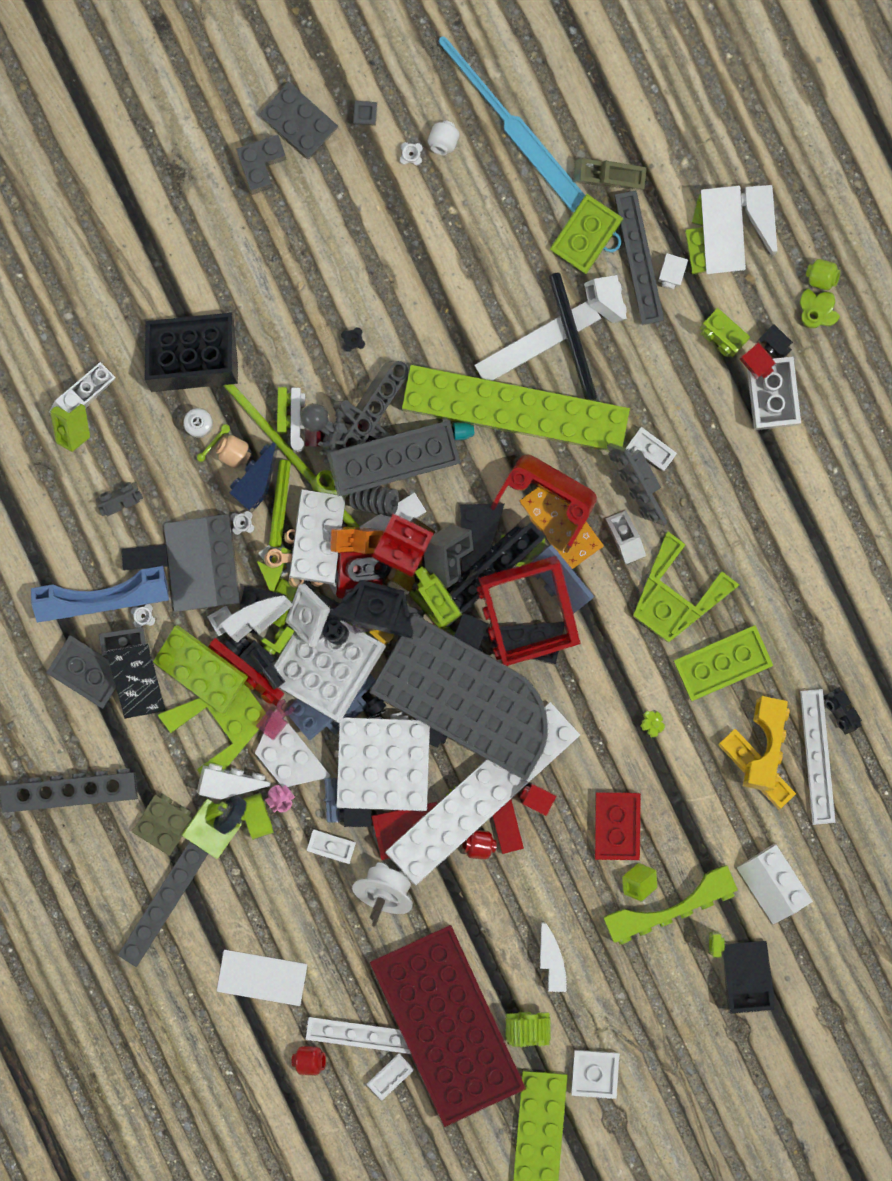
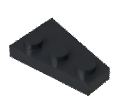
M492 504L460 505L461 527L472 530L473 551L461 557L462 572H466L491 549L504 504H498L495 510L490 509Z
M564 621L533 625L502 626L499 628L505 651H509L562 635L565 625ZM492 640L490 650L496 647L495 640ZM559 651L531 660L556 665Z

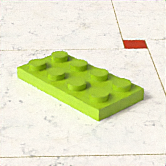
M179 625L174 626L153 661L154 664L221 714L226 713L248 678Z
M756 625L674 660V664L691 702L773 666Z

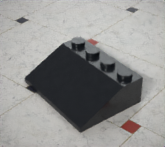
M233 313L145 321L144 380L151 392L238 384V358Z

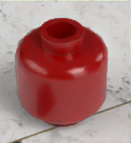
M476 830L462 843V850L471 859L486 860L492 853H495L497 842L489 831Z
M300 1046L296 1054L292 1055V1067L296 1068L299 1075L317 1076L326 1067V1055L319 1047Z

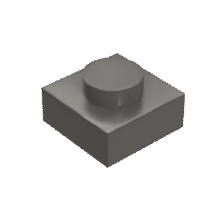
M355 101L354 124L376 126L377 102Z

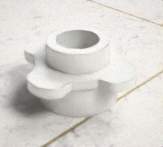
M403 143L401 145L402 156L400 157V162L402 164L414 163L419 165L422 162L420 158V152L423 149L422 145L419 143Z
M246 511L244 514L233 513L231 515L234 525L232 531L234 534L239 535L241 532L251 533L254 531L251 521L253 515L251 512Z
M150 604L139 608L135 606L131 609L135 620L133 624L136 628H141L142 625L147 624L152 626L155 623V618L152 616L153 607Z

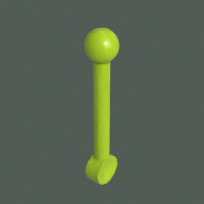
M223 425L221 432L202 453L197 455L196 458L199 462H203L206 454L224 434L229 433L230 427L228 425Z

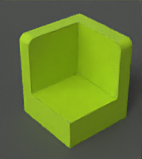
M636 864L622 876L624 895L641 902L657 889L656 870L643 864Z

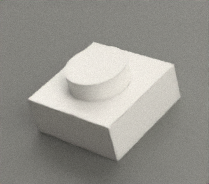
M227 606L207 616L218 636L226 632L220 624L232 615Z

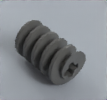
M377 486L351 493L349 501L351 507L355 510L391 517L392 514L397 512L399 493L396 489Z

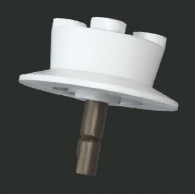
M376 863L375 867H371L368 870L367 879L357 880L353 884L354 894L362 902L373 907L369 917L373 920L371 926H376L381 911L392 914H405L412 909V901L406 895L411 887L409 878L402 871L392 870L384 863Z

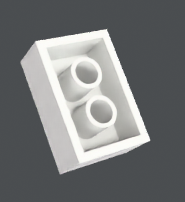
M794 357L773 359L776 363L772 367L774 371L765 379L761 376L756 380L747 369L754 430L798 426L801 424Z

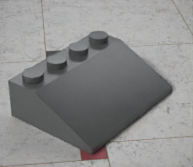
M225 514L165 523L164 530L174 612L241 604L230 515Z

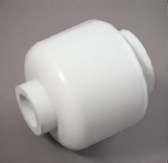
M450 121L435 123L428 137V144L431 150L438 155H446L453 152L460 137L459 131Z
M201 408L190 410L183 420L185 430L195 438L207 436L213 428L211 415Z

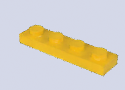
M733 729L718 744L744 773L746 764L759 760L762 757L736 729ZM780 776L778 785L770 791L760 790L778 810L796 795Z

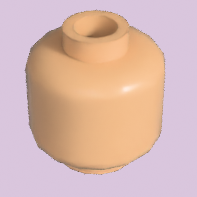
M233 435L227 438L223 437L216 449L219 461L232 468L239 467L241 463L245 465L251 454L248 452L249 446L247 442Z

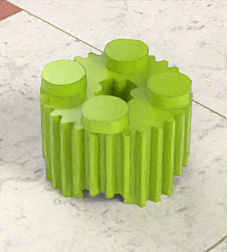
M549 1012L506 1014L507 1045L512 1047L550 1045L551 1023Z

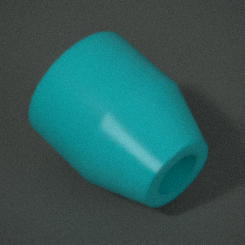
M465 422L453 423L452 431L455 441L473 437L474 425Z

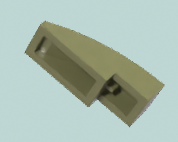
M581 158L575 160L573 182L644 190L647 167Z

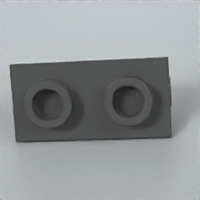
M127 482L119 486L118 490L113 492L106 491L100 494L99 498L95 500L101 515H107L108 517L121 511L119 502H123L125 508L139 503L143 496L140 490L137 491V482Z

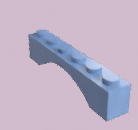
M163 566L142 569L124 583L103 590L74 591L55 585L31 588V604L37 623L169 600L168 584Z

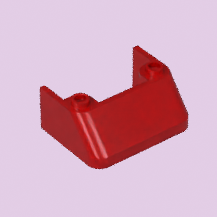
M523 455L510 472L490 509L495 510L508 486L514 490L522 491L531 482L570 504L566 512L567 518L578 527L564 549V552L568 553L596 505L597 496L590 488L532 455Z

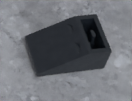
M767 941L725 944L722 953L728 1012L735 1014L775 1010Z

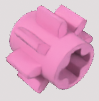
M276 785L268 791L269 798L265 802L274 813L277 810L282 813L291 808V800L295 796L286 785L283 787Z

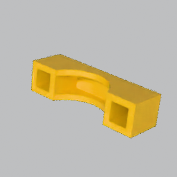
M765 696L756 699L753 721L765 732L767 747L764 755L759 760L746 764L743 781L744 787L770 791L778 785L779 773H777V768L783 758V752L780 751L781 743H784L786 738L784 723L788 720L790 709L787 708L788 701Z

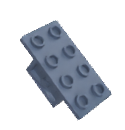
M371 674L368 675L343 718H355L368 707L361 696L376 682ZM299 699L285 709L288 716L309 740L314 738L326 726L335 735L340 730V723Z

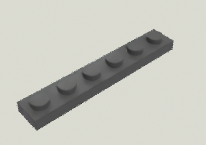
M637 190L616 194L614 197L618 215L624 218L620 225L641 324L643 326L662 322L664 317Z
M191 841L188 843L119 952V957L135 967L139 965L208 856L207 852Z

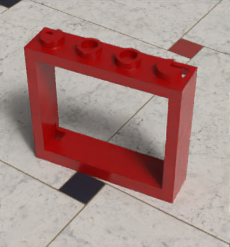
M557 556L478 578L480 586L477 587L480 600L484 599L486 605L482 607L485 620H490L491 627H488V633L491 641L495 640L496 647L493 648L496 660H500L502 664L509 666L581 644L563 571ZM551 570L566 634L505 651L489 588Z

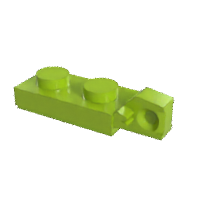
M423 567L415 571L421 581L418 584V590L443 627L462 615L439 577L434 573L430 575L426 568Z

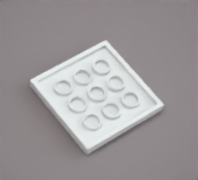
M343 621L340 622L349 630V637L345 643L334 645L321 632L317 645L310 647L295 632L274 665L286 681L279 686L280 689L338 723L342 720L386 647L383 643Z
M342 718L339 730L337 808L427 811L430 726L419 720Z

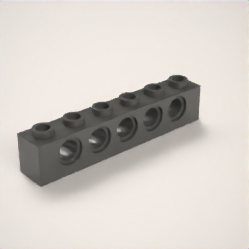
M129 768L116 770L117 774L108 775V771L94 772L93 777H86L85 773L72 774V779H63V775L50 776V781L41 782V777L27 779L28 783L19 784V780L5 781V785L0 786L2 813L138 799L136 772L130 773ZM112 779L119 783V789L116 792H111L108 789V783ZM90 781L94 782L97 786V791L93 795L86 791V784ZM66 784L73 785L75 789L71 797L66 796L63 792ZM44 786L52 789V796L49 799H45L41 795V790ZM23 788L30 792V798L27 801H23L19 797V792Z

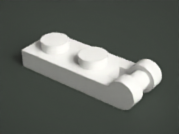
M291 388V447L296 452H301L305 448V443L301 438V429L305 428L301 424L300 419L301 407H305V393H301V388Z

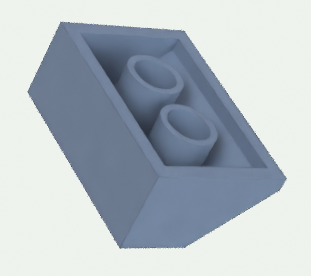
M551 544L530 563L557 556L561 564L574 614L589 602L594 595ZM551 570L534 574L537 580L541 577L546 583L544 588L551 597L557 596Z

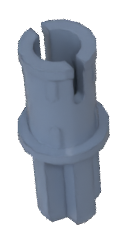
M338 778L324 779L326 799H323V801H326V820L329 823H336L340 821L339 808H337Z

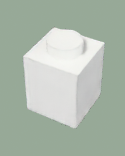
M666 254L658 282L662 283L661 286L674 290L675 287L679 288L688 260Z

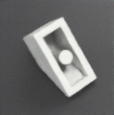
M626 510L606 518L625 564L646 556L641 538Z

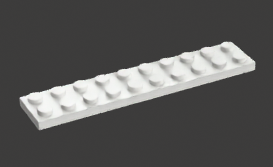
M551 702L545 706L548 720L546 746L527 781L487 759L385 852L415 886L580 736Z

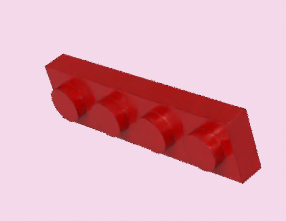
M216 638L213 639L208 648L245 674L248 678L244 684L249 689H255L261 694L265 702L277 706L285 693L279 688L273 690L264 676Z

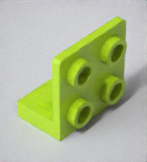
M719 308L699 328L702 330L700 334L707 341L711 342L713 340L719 345L717 349L726 357L730 355L733 358L750 339V336Z

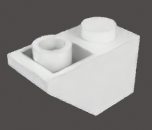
M617 275L596 278L584 283L589 306L611 323H618L627 319V310L621 294L622 287Z

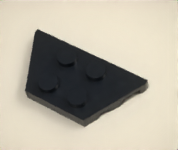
M361 580L354 587V590L348 593L342 599V602L329 612V618L413 639V629L404 590Z

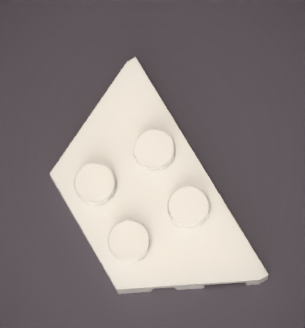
M276 709L272 714L255 754L282 787L329 778L331 776L278 709Z

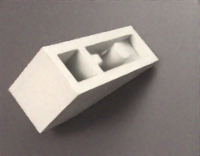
M772 185L745 187L744 193H741V206L745 207V213L769 253L774 255L777 253Z

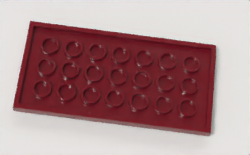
M451 925L370 962L444 1127L526 1090Z

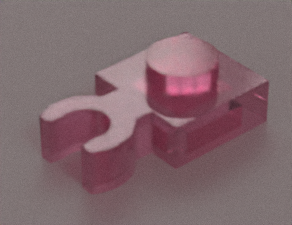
M285 699L278 702L276 712L269 709L256 725L272 740H275L288 724L284 717L291 715L295 711L293 706L287 712L283 710V704L286 702Z

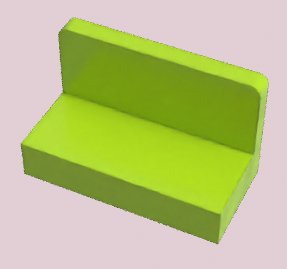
M83 404L78 405L70 413L58 406L50 410L55 440L58 445L73 452L90 438L86 409Z

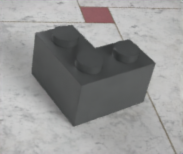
M279 135L237 148L236 150L251 194L273 188L266 167L287 160Z
M450 525L432 536L424 552L426 570L430 575L434 573L439 577L444 587H449L461 580L460 558L473 551L472 530Z
M145 627L99 634L102 656H107V651L148 644Z

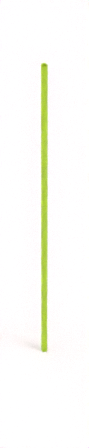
M234 384L223 385L311 484L312 479L315 477L311 470ZM344 509L343 521L348 527H360ZM411 590L409 595L425 611L437 627L454 636L455 632L450 627H443L423 596L417 590L415 592Z

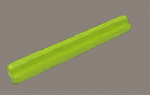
M279 460L269 540L271 547L279 548L282 544L291 468L289 460Z

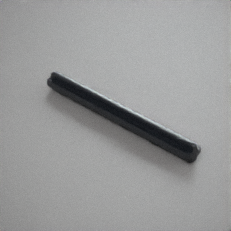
M559 272L549 275V280L585 399L592 401L597 399V394L563 280Z

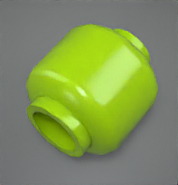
M817 259L813 265H808L806 277L809 278V284L812 287L830 290L832 287L837 286L841 271L838 270L836 263Z

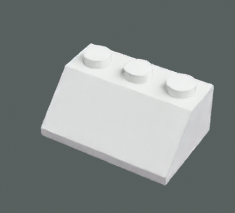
M772 844L737 867V870L772 924L793 915L813 902L776 844Z

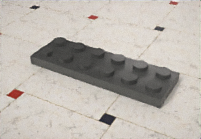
M450 420L327 453L338 497L461 463Z

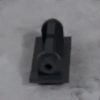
M838 687L823 696L826 707L833 713L838 727L845 735L862 726V719L855 708L846 709V706L851 704V701L844 690Z

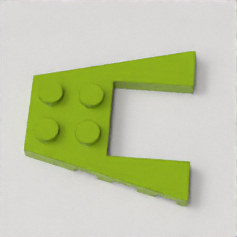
M670 532L665 534L633 614L635 619L668 643L740 585L721 571L697 605L694 606L660 581L686 545Z
M243 684L224 714H221L201 698L158 714L166 728L172 733L201 711L208 708L233 743L204 764V766L208 767L209 763L221 765L222 770L228 768L269 718L266 711L245 684ZM203 765L197 769L200 775Z

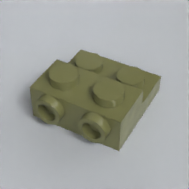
M163 793L160 796L155 794L132 833L171 856L183 837L181 834L193 819L190 816L192 812L182 805L179 808L171 804L173 800Z

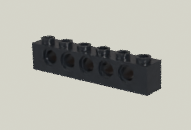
M528 514L461 575V580L446 589L462 614L479 599L477 587L480 586L478 578L512 569L546 538L543 530ZM454 621L449 623L446 627L448 628Z

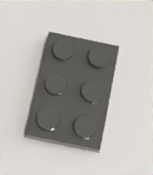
M290 82L281 89L259 114L261 118L308 160L338 128L334 121Z
M71 635L46 672L102 709H104L116 690L108 658Z

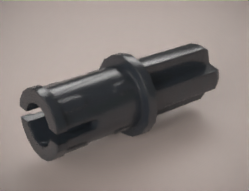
M259 647L250 652V656L261 670L260 674L264 675L273 690L286 682L275 668V663L271 664Z

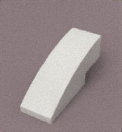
M413 493L398 502V509L395 515L411 521L413 517L419 518L426 513V510L417 495ZM379 514L360 527L383 530L384 533L391 517Z
M285 596L265 599L239 610L220 625L238 643L252 629L258 634L262 633L292 607L293 604Z
M541 922L540 969H549L548 991L567 992L564 962L559 946L546 922Z

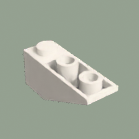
M100 362L57 398L50 410L58 406L70 413L80 404H83L86 409L116 377Z
M209 763V767L204 765L202 767L197 792L202 796L224 799L270 786V781L265 779L266 775L253 773L252 776L245 775L243 770L231 768V771L222 770L221 765Z

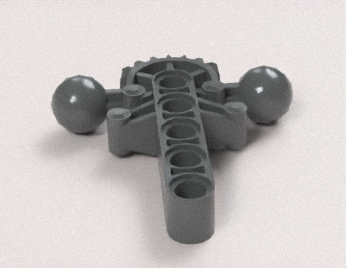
M391 361L385 363L356 407L350 404L349 401H336L333 404V408L336 411L335 423L329 421L327 410L319 404L312 403L302 410L300 419L304 428L311 432L321 431L325 434L323 442L318 444L323 446L324 449L320 454L326 455L323 462L329 463L327 453L347 448V439L350 440L351 447L365 443L367 438L373 441L391 436L378 424V421L408 375V367L404 362ZM394 366H395L396 369H397V374H396V376L393 375V367H394ZM382 385L385 386L384 394L381 392ZM370 403L374 406L373 412L369 409ZM359 420L362 423L361 430H359L357 427Z

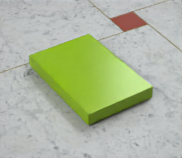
M586 194L550 250L587 274L624 218Z

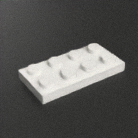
M301 490L289 578L334 584L338 552L330 551L331 529L342 528L346 496L338 497V495Z

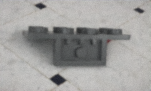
M612 443L608 444L607 448L610 451L608 456L614 464H617L620 470L618 474L622 481L627 483L629 487L628 493L631 498L638 503L640 507L638 511L642 518L663 526L666 525L668 522L653 496V493L661 487L642 451L637 449L630 453L627 448Z

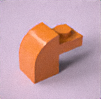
M363 527L331 529L330 551L374 553L383 535V530Z

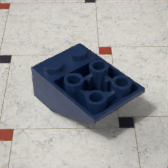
M274 442L271 445L267 443L259 452L261 457L256 462L252 460L244 469L246 474L241 479L237 477L230 485L232 490L229 493L251 513L267 497L278 452V446Z

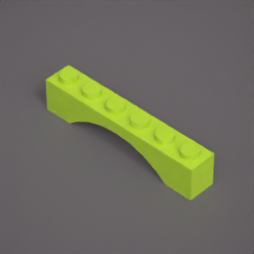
M724 865L705 873L696 889L682 902L670 908L655 912H637L622 908L604 916L603 919L613 942H619V945L631 941L632 935L639 933L642 936L652 932L651 927L660 924V927H664L673 923L672 918L679 915L681 919L694 914L692 910L700 906L703 910L713 906V901L719 898L722 901L735 896L733 892L738 891L728 865Z

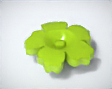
M645 711L643 714L645 720H642L641 724L642 730H648L651 738L657 737L658 733L665 729V724L661 722L663 721L662 715L658 711L655 713L653 711Z

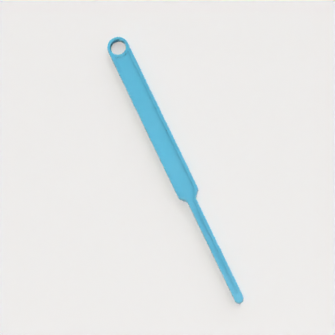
M441 37L439 39L441 47L504 121V131L574 213L585 197V194L573 182L524 121L518 116L509 114L448 39ZM616 231L613 236L617 238L618 246L615 249L605 247L603 250L608 253L616 252L621 246V238Z

